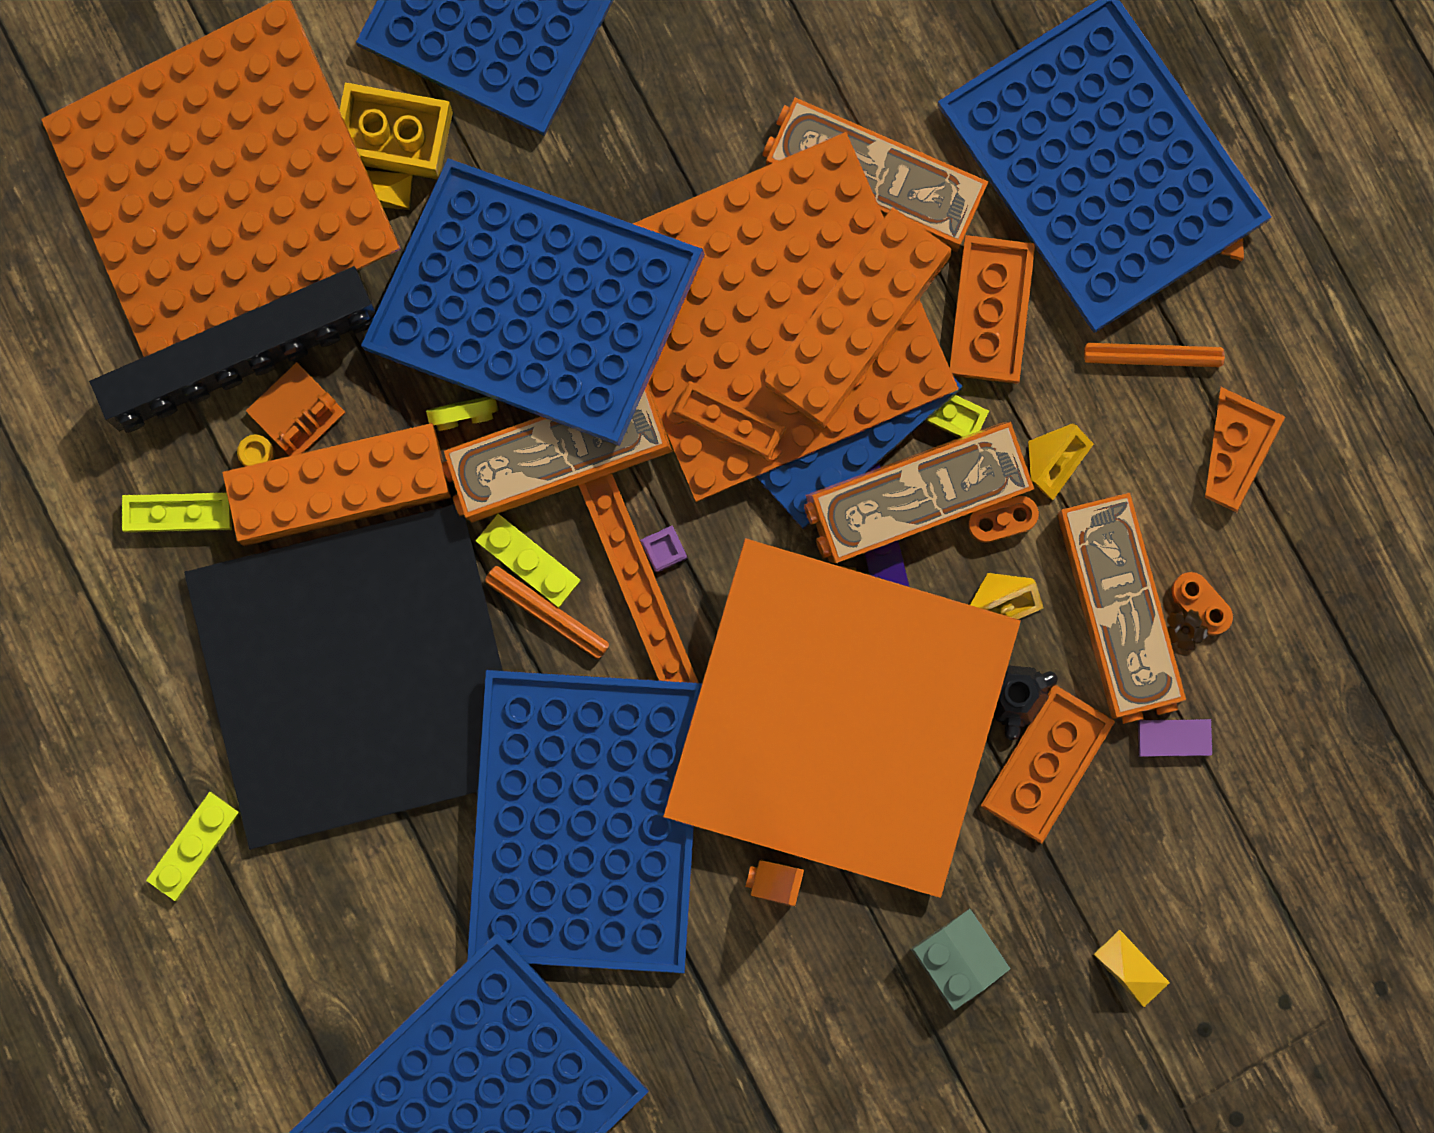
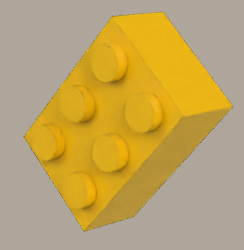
M345 82L339 110L364 166L438 179L441 174L453 114L450 102Z

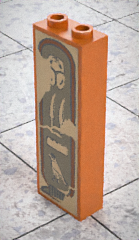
M796 97L790 107L784 105L776 123L781 126L776 138L770 136L762 156L767 158L766 166L847 132L883 217L885 218L891 208L894 207L949 246L951 250L958 252L985 192L988 181Z
M648 383L620 446L540 416L444 451L447 461L443 462L442 465L447 481L449 483L454 481L457 495L453 496V501L459 516L465 515V518L473 523L671 453L672 449Z
M1002 422L807 494L805 496L808 503L804 504V510L810 524H816L820 537L816 538V543L823 558L827 557L831 563H838L1034 489L1012 423Z
M1126 493L1060 510L1057 517L1111 718L1113 720L1122 718L1123 724L1144 719L1142 712L1156 709L1157 715L1179 710L1177 703L1185 701L1186 697L1131 494Z

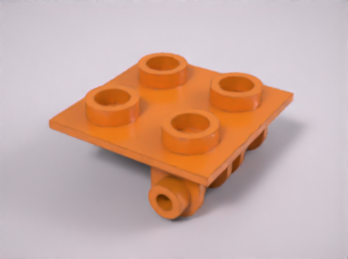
M297 362L246 410L289 456L304 453L346 413L332 396Z

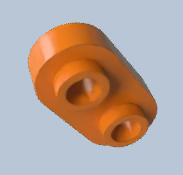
M1017 496L977 510L969 518V533L975 540L981 543H990L1027 532L1033 528L1038 520V507L1030 498ZM1015 510L1024 511L1026 519L1022 522L1016 521L1013 517ZM981 520H989L992 524V529L988 532L981 530L979 527Z
M1187 572L1180 575L1173 582L1171 593L1174 601L1185 614L1190 609L1198 611L1199 617L1202 619L1200 626L1208 628V635H1219L1231 626L1233 613L1230 606L1202 575L1195 572ZM1191 583L1197 587V594L1195 596H1190L1186 593L1185 587L1187 584ZM1211 610H1216L1220 613L1221 620L1219 623H1214L1210 620L1209 613Z

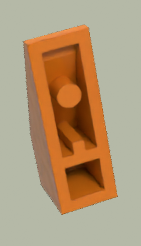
M759 860L758 867L750 866L745 887L752 889L750 894L752 897L793 907L796 905L804 870Z

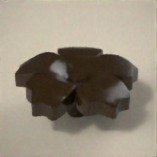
M1190 609L1185 617L1182 612H1171L1170 616L1167 617V622L1170 625L1167 627L1171 644L1178 642V648L1185 651L1194 650L1195 642L1201 643L1203 639L1208 637V628L1200 626L1202 619L1199 617L1198 611Z

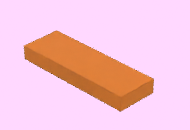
M690 380L673 412L675 415L768 460L771 459L786 429L785 426Z

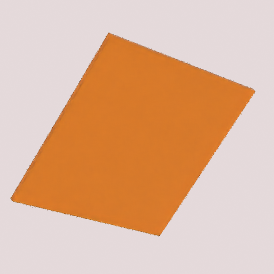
M274 0L41 119L144 357L350 267L355 266L358 271L401 250L291 0Z
M847 132L633 223L645 229L702 248L705 253L648 381L664 428L696 502L959 390L920 299L825 428L812 421L765 385L764 380L884 219ZM689 380L785 426L786 429L771 459L768 460L675 415L673 412Z
M745 538L663 817L941 898L1021 620Z

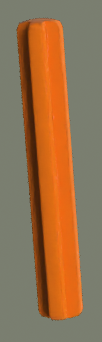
M1087 343L1084 348V360L1086 363L1221 367L1225 359L1224 348Z
M499 566L493 567L486 576L485 582L487 585L596 660L602 658L607 651L609 643Z

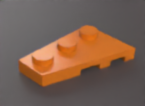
M1223 387L1220 388L1205 498L1238 513L1285 420V416Z

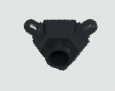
M1008 665L994 712L997 722H1002V725H1005L1004 733L1007 739H1018L1021 734V727L1032 723L1049 698L1047 695L1049 688L1057 684L1058 677L1054 672L1048 671L1041 674L1040 671L1036 672L1035 668Z

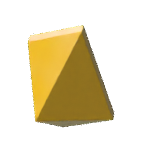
M366 170L383 208L410 210L413 175Z
M1069 424L1029 440L1031 481L1049 499L1054 500L1092 448L1093 442L1075 424Z
M987 573L970 604L971 606L1015 619L1023 618L1044 608L1037 584L1033 578Z
M1118 930L1093 954L1143 1008L1170 983L1121 930Z

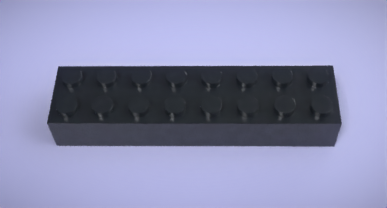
M355 266L92 379L89 382L105 420L119 432L124 430L126 433L142 428L145 425V420L156 415L158 418H164L178 411L177 406L189 401L191 404H196L208 399L211 396L209 393L221 387H223V390L234 388L243 383L242 378L255 373L256 376L269 373L276 368L275 364L287 358L290 362L301 359L308 354L307 350L319 344L321 347L333 345L341 340L340 335L352 330L354 333L369 329L376 311Z

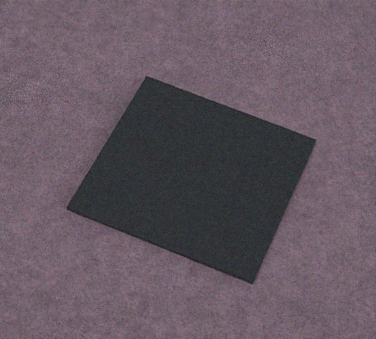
M455 504L184 572L249 850L478 792L486 670L503 671L466 518L465 515L459 516Z

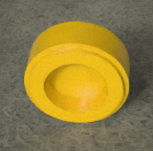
M257 434L249 435L240 442L237 456L244 467L273 460L274 448L264 436Z

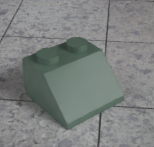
M971 909L966 910L910 948L952 1010L957 1009L1010 970V967Z

